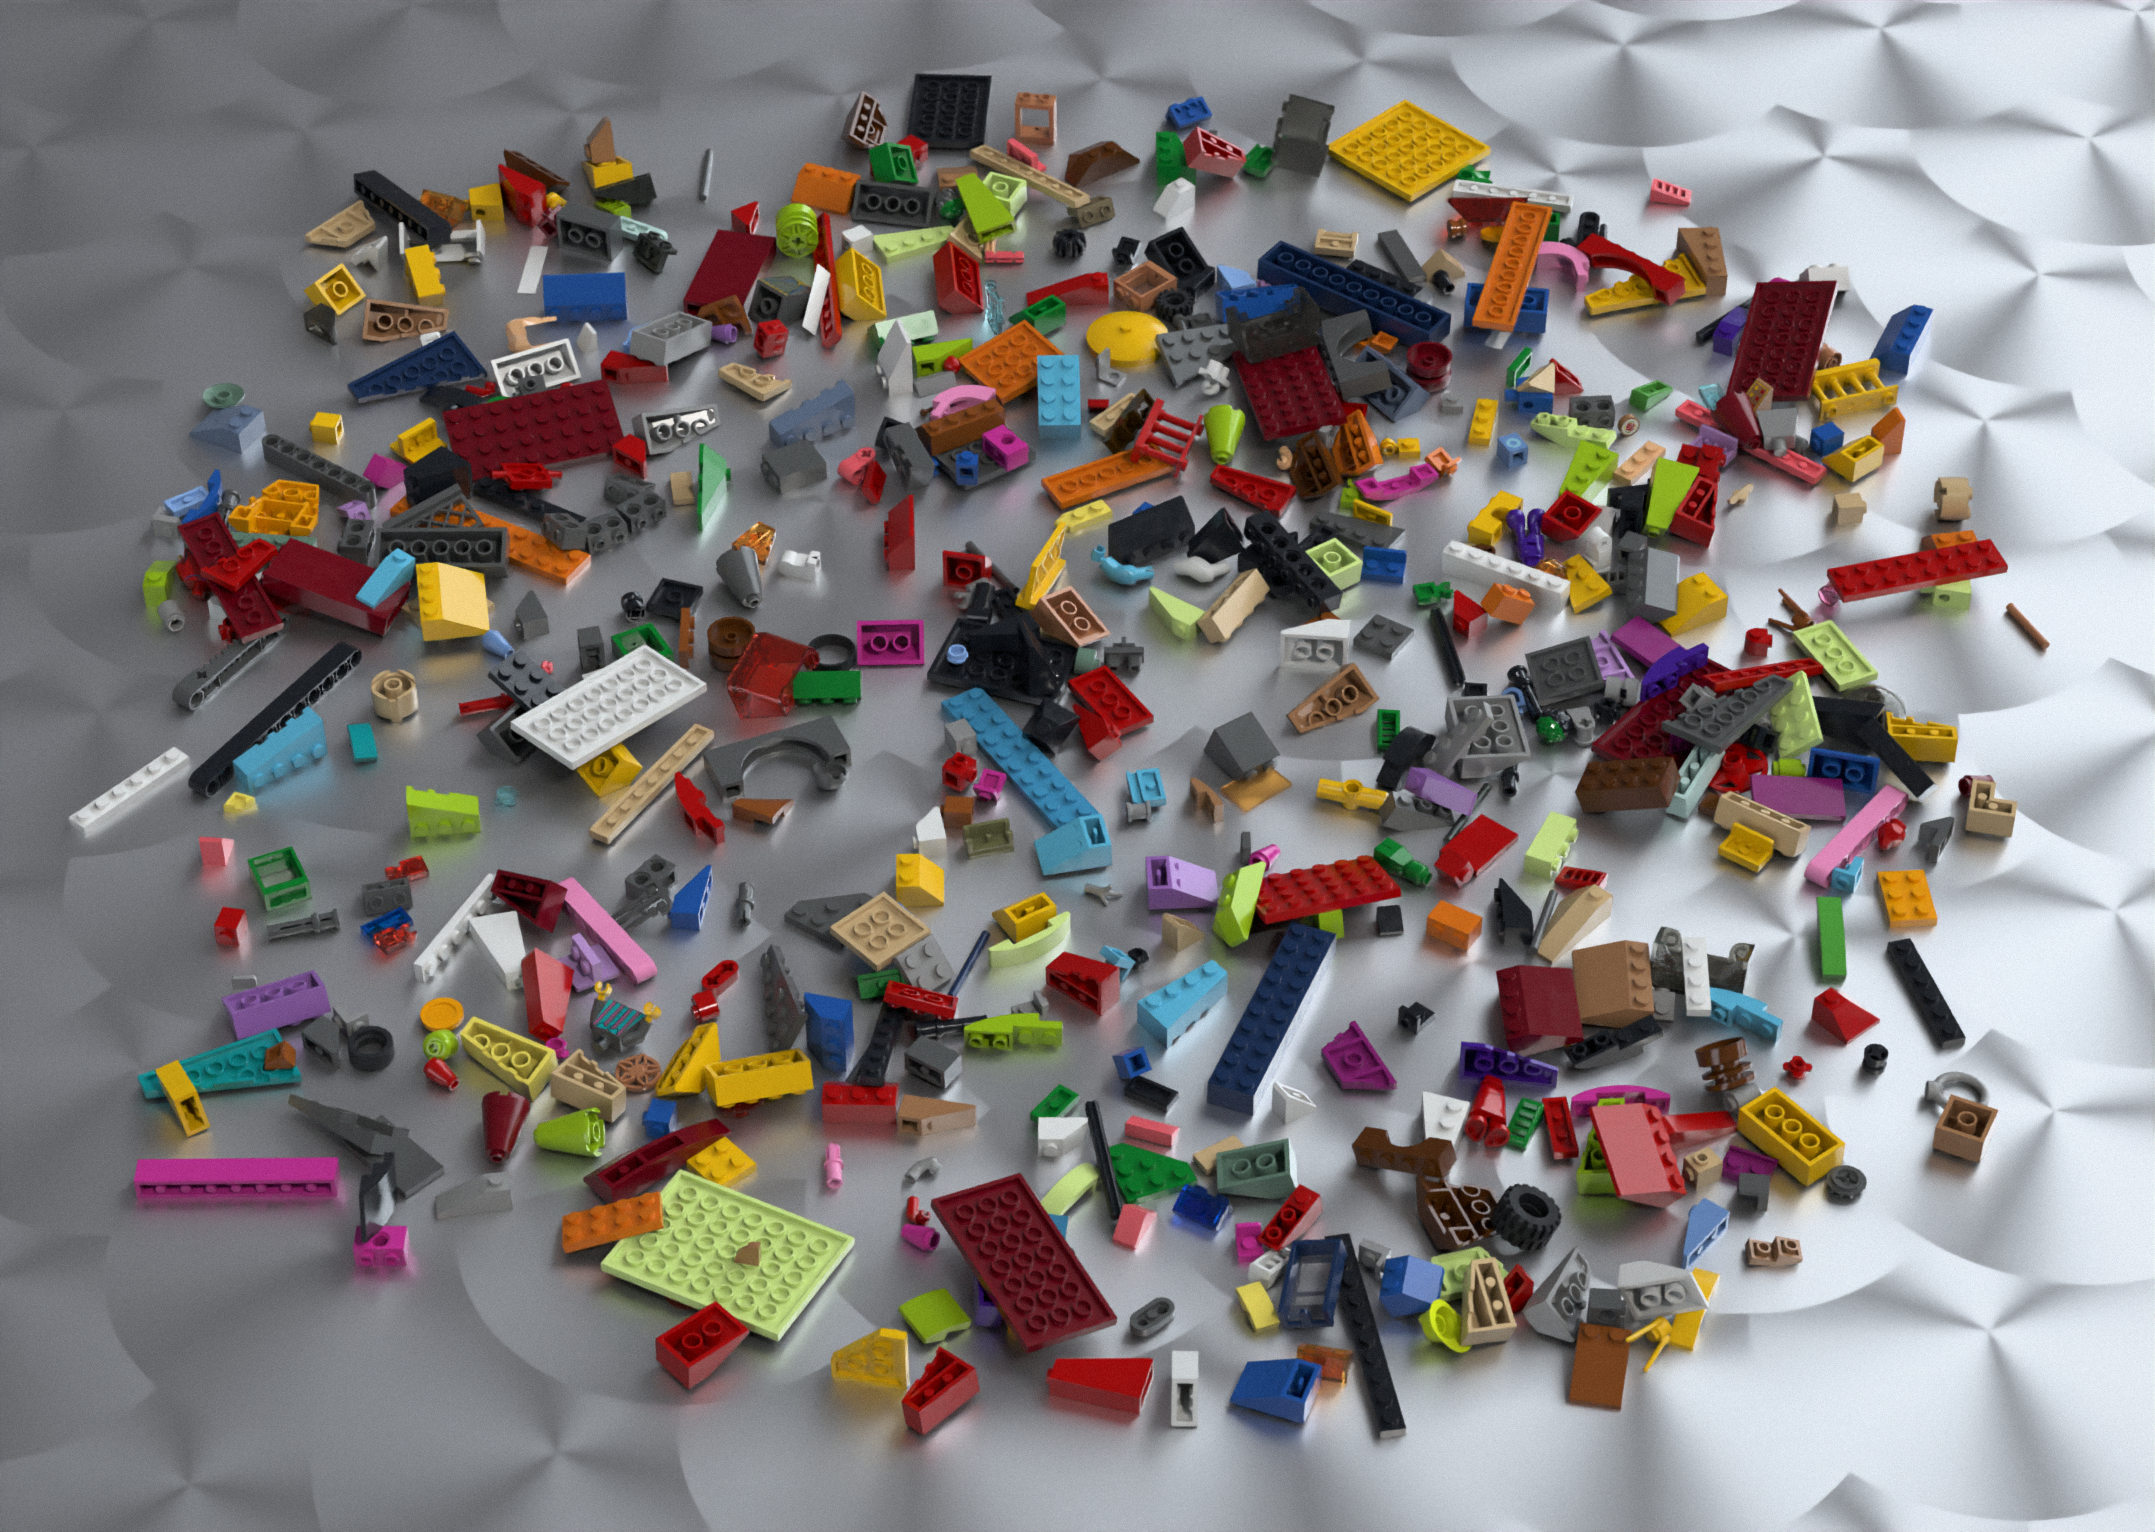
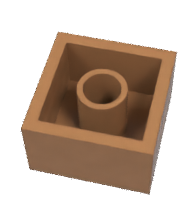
M1951 1094L1935 1127L1932 1148L1980 1163L1994 1134L1999 1110Z

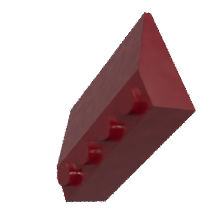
M1517 965L1496 971L1505 1036L1511 1052L1522 1056H1529L1584 1041L1572 968Z

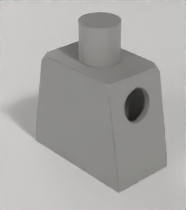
M1797 408L1757 411V421L1763 435L1762 443L1764 449L1774 450V455L1777 457L1785 456L1788 448L1795 447L1798 425Z

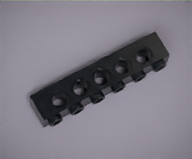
M1268 510L1246 518L1243 532L1246 539L1250 540L1258 552L1282 576L1283 580L1303 599L1309 609L1317 616L1339 609L1343 592Z

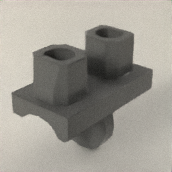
M1122 637V643H1113V647H1104V663L1112 672L1120 671V663H1128V668L1131 672H1140L1141 665L1144 663V647H1135V643H1126V637Z

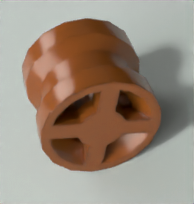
M1460 218L1458 221L1447 220V233L1450 240L1456 237H1467L1465 218Z

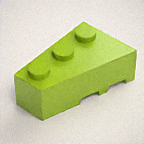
M406 786V805L411 838L481 832L478 796L449 792V795L435 793V790L427 789V792L413 790V786Z

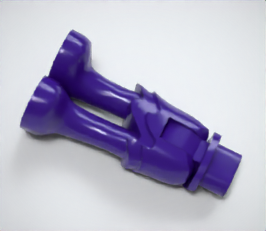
M1536 508L1528 513L1526 522L1529 535L1526 537L1524 513L1518 509L1511 510L1506 514V523L1515 534L1517 540L1516 551L1521 564L1541 571L1544 564L1545 540L1544 535L1540 534L1542 516L1545 514V511Z

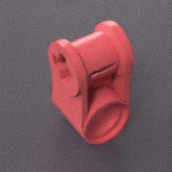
M864 447L843 460L838 466V475L853 485L860 484L865 479L869 463L873 462L876 457L875 450L870 447Z

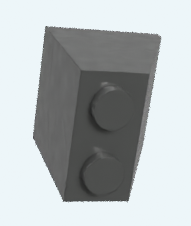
M1252 712L1215 728L1204 748V752L1238 783L1244 780L1250 781L1262 771L1269 772L1277 766L1276 763L1281 755Z

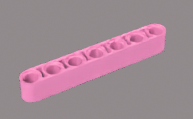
M1889 784L1884 786L1810 861L1806 867L1804 877L1827 888L1831 884L1833 869L1837 867L1845 870L1846 865L1851 864L1854 857H1858L1877 837L1878 828L1885 822H1889L1890 819L1896 818L1904 810L1909 800V794Z
M573 877L557 883L568 889L561 909L594 944L602 946L615 966L633 985L637 986L657 975V968L653 960Z

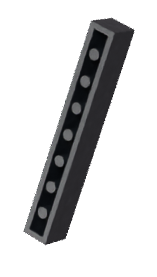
M376 170L354 174V193L397 224L403 222L407 231L426 245L434 246L451 242V224Z

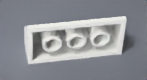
M568 338L498 358L486 365L491 381L496 384L495 389L498 394L513 398L512 394L515 393V387H518V379L543 374L546 388L581 378Z

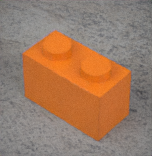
M1497 583L1492 585L1480 603L1490 617L1519 625L1523 624L1536 605L1530 598V593L1522 588L1518 590L1508 584L1501 585Z
M1440 900L1427 916L1426 934L1468 951L1481 935L1482 917L1443 900Z

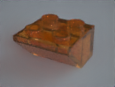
M423 189L420 198L422 204L448 221L452 229L462 222L468 202L427 189Z

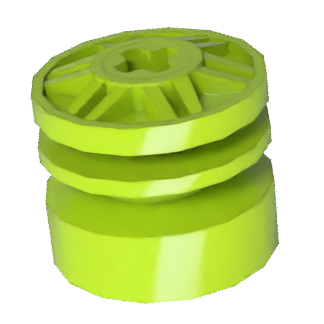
M800 203L782 207L775 217L777 246L780 251L791 257H804L811 254L818 245L817 219L813 209Z

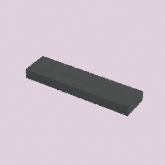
M1397 229L1378 233L1379 242L1403 279L1413 283L1425 281L1426 274Z

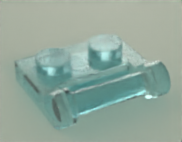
M987 280L984 283L987 293L985 317L994 335L1002 333V325H1005V318L1002 313L1005 304L1003 297L999 296L996 291L997 282Z

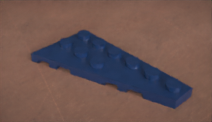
M452 331L347 384L357 402L363 403L427 390L434 386H447L488 376L484 367L456 332Z

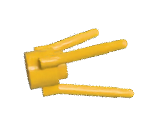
M1662 1316L1656 1317L1647 1326L1625 1338L1627 1343L1630 1341L1632 1343L1646 1335L1651 1342H1660L1643 1368L1644 1372L1649 1370L1663 1347L1671 1340L1668 1335L1672 1332V1327L1668 1320Z

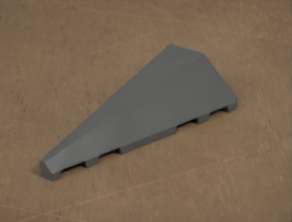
M290 1094L288 1100L289 1105L368 1153L384 1155L385 1152H391L409 1135L410 1129L395 1127L384 1121L380 1122L338 1107L326 1106L321 1104V1102L311 1101L298 1095Z

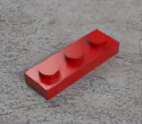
M1567 1097L1542 1098L1544 1119L1553 1158H1578L1579 1148Z

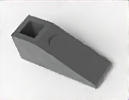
M1392 791L1379 808L1382 825L1399 831L1451 827L1455 824L1451 809L1425 799L1411 797L1405 793L1401 794Z

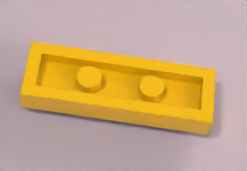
M1477 399L1468 443L1490 445L1498 409L1497 400Z

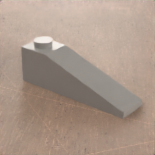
M717 404L641 413L631 419L634 435L645 442L647 455L668 453L721 424Z
M1574 1247L1529 1298L1522 1310L1526 1320L1531 1323L1537 1332L1571 1343L1578 1337L1580 1322L1584 1323V1320L1581 1318V1312L1586 1309V1301L1583 1300L1584 1291L1589 1288L1591 1265L1578 1247Z

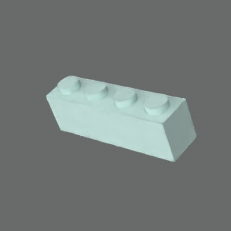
M1694 746L1679 770L1681 780L1669 807L1666 808L1667 813L1688 818L1721 766L1725 751L1719 755L1701 746Z

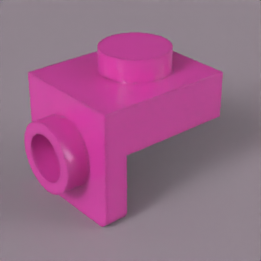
M984 768L979 783L973 786L976 796L986 802H990V800L998 802L1007 776L1005 773Z

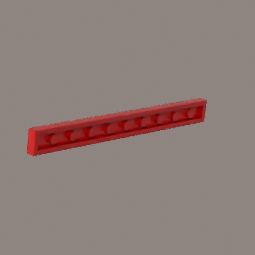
M823 212L816 218L818 245L813 251L815 272L817 264H819L830 273L820 315L822 345L829 349L841 340L842 329L830 216Z

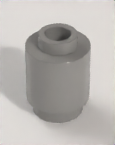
M174 600L162 602L157 612L164 626L173 632L181 630L185 625V616L178 603Z
M1746 1083L1739 1088L1726 1092L1723 1103L1727 1111L1737 1115L1741 1107L1759 1097L1761 1092L1756 1084Z

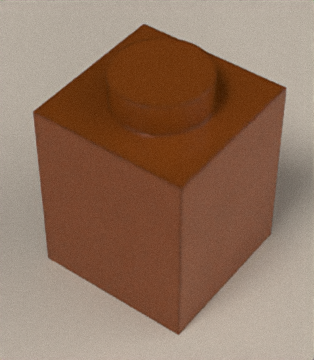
M946 796L945 805L940 806L941 817L944 819V828L963 829V826L973 824L974 797Z

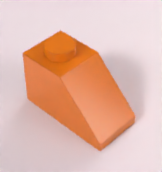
M1898 407L1893 408L1871 429V437L1885 445L1883 456L1899 454L1902 450L1906 419Z

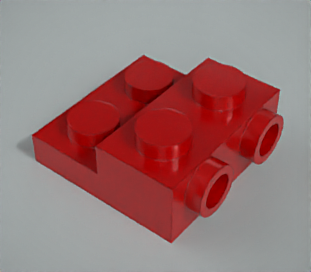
M1682 443L1676 462L1699 467V472L1692 485L1698 476L1719 484L1721 477L1719 470L1720 467L1725 466L1727 455H1724V448L1703 444L1701 448Z

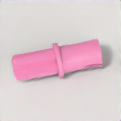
M829 1143V1146L825 1148L826 1161L824 1169L827 1171V1186L836 1189L840 1188L843 1184L841 1170L844 1165L840 1156V1146Z

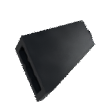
M1225 507L1221 508L1188 541L1189 551L1187 552V557L1197 556L1206 560L1209 564H1214L1245 551L1244 536Z

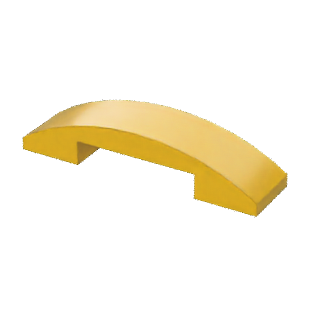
M1695 1267L1692 1274L1709 1304L1711 1295L1713 1296L1720 1274ZM1706 1309L1676 1314L1672 1325V1332L1669 1336L1671 1340L1668 1344L1693 1351Z

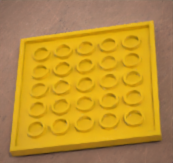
M1403 100L1326 145L1325 153L1405 200L1412 202L1458 174L1462 168L1469 164L1473 165L1490 155L1491 147L1411 102Z

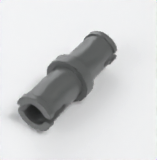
M746 882L740 883L739 895L735 901L737 909L735 923L740 927L742 919H744L743 927H747L751 923V910L754 908V901L752 899L754 885L750 882L748 883V890H746Z

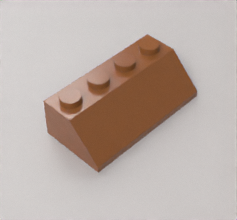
M994 398L920 425L915 430L926 451L931 456H935L981 439L983 433L998 426H1005V409Z

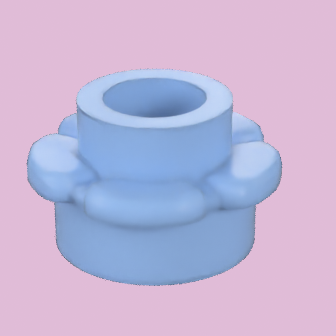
M960 644L950 646L946 654L948 661L956 665L965 662L969 656L966 648Z

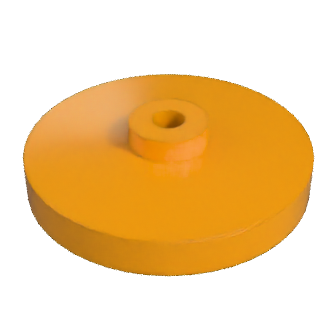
M1504 226L1483 228L1481 230V238L1486 241L1499 242Z
M441 997L433 999L422 1007L420 1011L421 1023L427 1030L432 1032L440 1029L452 1031L463 1022V1007L457 1000Z

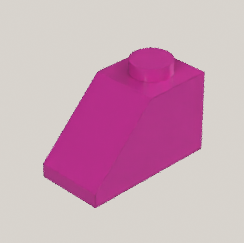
M374 453L363 476L374 483L377 489H380L381 486L391 489L404 481L403 470L407 466L401 462Z

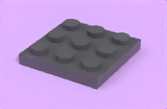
M1590 636L1525 654L1540 706L1605 688Z

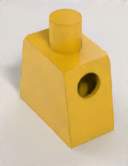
M500 183L470 188L468 190L469 199L458 200L459 212L471 211L473 221H504Z

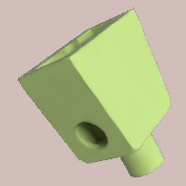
M1970 580L1919 589L1920 593H1932L1933 604L1936 606L1969 610L1972 594Z

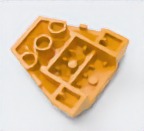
M277 480L261 490L262 496L256 499L254 496L249 498L247 506L238 505L228 517V523L237 531L244 533L307 537L318 524L319 485Z

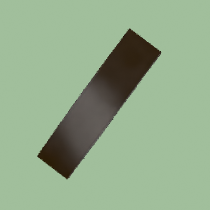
M1145 388L1140 390L1125 408L1103 442L1113 455L1123 452L1127 444L1135 440L1139 429L1143 428L1155 401Z

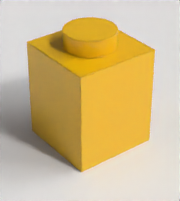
M317 412L309 424V431L312 432L313 441L338 444L344 432L342 415Z

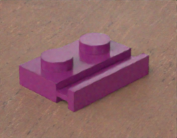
M1730 1145L1729 1151L1723 1159L1721 1177L1738 1182L1739 1173L1770 1175L1771 1180L1774 1170L1777 1168L1778 1160Z

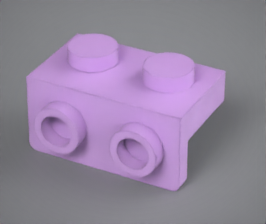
M1702 424L1699 429V436L1689 444L1701 448L1703 444L1724 448V455H1727L1726 466L1737 455L1738 439Z

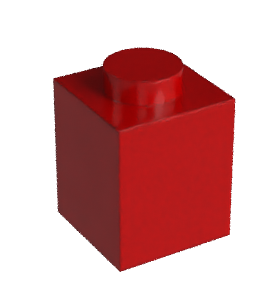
M1449 847L1433 864L1439 876L1459 889L1471 879L1474 873L1470 862Z
M222 907L214 924L217 943L240 946L248 929L246 910Z

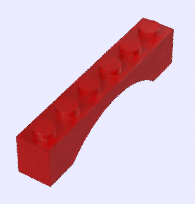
M1592 233L1577 246V249L1588 258L1590 262L1589 267L1593 269H1619L1633 273L1650 286L1654 299L1668 306H1671L1686 292L1684 279L1680 274L1667 270L1665 267L1659 266L1649 259H1645L1602 236L1600 237Z

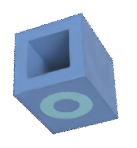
M1512 433L1497 439L1496 454L1506 467L1510 469L1527 463L1528 446L1517 433Z

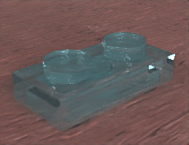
M1719 383L1699 386L1698 393L1707 409L1714 411L1717 408L1716 402L1725 396L1723 389Z

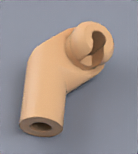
M1282 446L1279 449L1282 459H1277L1276 463L1279 469L1288 470L1291 466L1293 454L1287 446Z

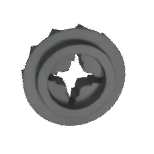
M1848 1165L1832 1168L1826 1177L1827 1187L1831 1188L1832 1194L1839 1193L1841 1198L1844 1195H1848L1851 1199L1854 1195L1861 1196L1867 1185L1864 1173ZM1849 1178V1184L1847 1186L1843 1185L1844 1181Z

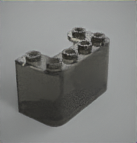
M1290 94L1288 100L1283 101L1281 108L1283 115L1278 116L1276 123L1277 128L1270 161H1274L1273 165L1319 178L1329 150V145H1326L1335 106Z
M1303 286L1293 288L1294 294L1292 298L1284 300L1285 310L1249 320L1246 312L1239 313L1235 305L1225 308L1229 337L1249 363L1262 362L1316 346L1321 342L1323 332L1320 308Z

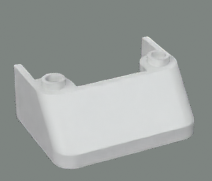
M476 220V230L452 231L451 242L429 246L430 252L435 254L436 263L468 262L469 264H479L481 260H484L485 230L481 220ZM399 222L400 255L405 262L404 249L426 244L408 232L403 222Z

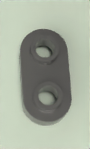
M1160 1297L1134 1312L1130 1317L1131 1332L1140 1337L1149 1336L1172 1321L1175 1316L1174 1303L1168 1298Z

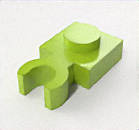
M1352 479L1348 480L1347 488H1343L1340 508L1353 509V501L1355 499L1364 501V495L1352 484Z

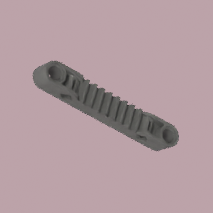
M276 610L283 622L284 629L242 644L240 639H233V645L227 644V649H222L221 654L215 655L216 659L209 660L210 664H204V668L195 669L175 686L172 693L173 701L191 710L198 709L285 635L291 626V617Z

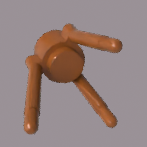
M1781 588L1778 589V592L1784 597L1782 602L1795 613L1791 620L1793 626L1769 618L1768 622L1792 632L1815 624V620L1802 610Z

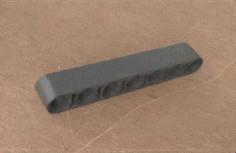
M269 434L262 438L264 458L267 462L311 484L319 485V488L347 502L354 499L363 501L368 509H372L377 505L375 485L371 481L276 434Z

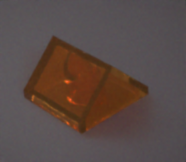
M1302 1343L1297 1347L1298 1359L1322 1365L1321 1380L1347 1384L1354 1351Z

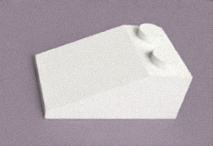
M900 319L895 320L877 356L878 365H875L876 376L880 377L882 389H886L889 397L913 392L911 341Z
M1325 619L1282 630L1280 667L1337 671L1347 664L1350 620Z
M1646 1260L1620 1264L1617 1288L1621 1289V1295L1626 1300V1304L1636 1321L1709 1309V1304L1691 1271Z

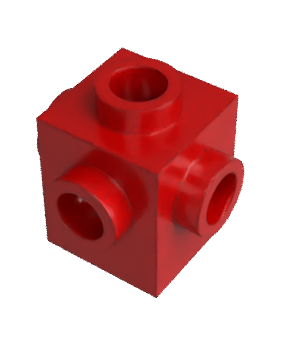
M960 752L949 758L942 766V784L959 792H962L970 783H973L978 775L976 760Z

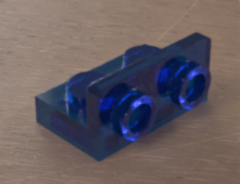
M1185 1183L1172 1211L1177 1215L1218 1232L1227 1213L1232 1214L1234 1211L1229 1203L1230 1200L1220 1194H1216V1196L1208 1194V1190L1200 1185L1190 1186Z

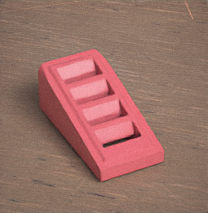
M1653 178L1650 201L1690 205L1692 191Z

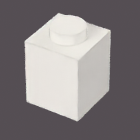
M862 224L841 233L842 249L845 252L850 247L862 255L873 251L874 236Z

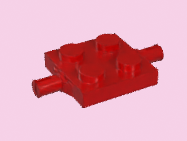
M500 463V471L491 470L490 479H503L507 482L510 489L516 491L524 489L543 491L544 489H552V479H562V471L547 470L543 467L542 463Z

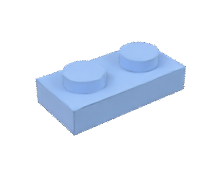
M199 486L164 501V507L171 516L182 517L188 513L189 509H199L209 493L203 486Z

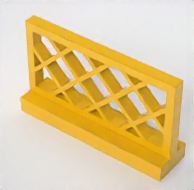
M1062 521L1059 523L1031 565L1028 582L1016 598L1015 605L1033 611L1039 598L1049 593L1064 570L1066 560L1060 559V553L1067 523Z

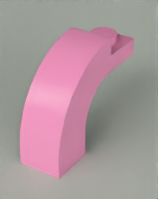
M1547 241L1542 243L1535 264L1536 271L1552 269L1567 273L1572 278L1577 292L1585 291V283L1589 281L1590 262L1584 253L1564 243Z
M962 385L947 389L933 399V410L930 413L929 420L931 422L988 400L996 399V389L981 385Z

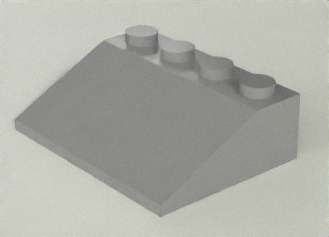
M1514 694L1447 697L1445 721L1448 732L1452 731L1482 701L1490 704L1494 721L1476 743L1472 741L1468 750L1469 753L1465 758L1458 759L1457 766L1461 779L1483 778L1531 759V752Z

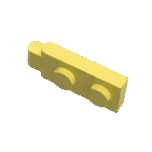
M1100 499L1062 514L1054 522V526L1057 528L1062 521L1067 523L1065 532L1070 531L1074 533L1112 518V510Z

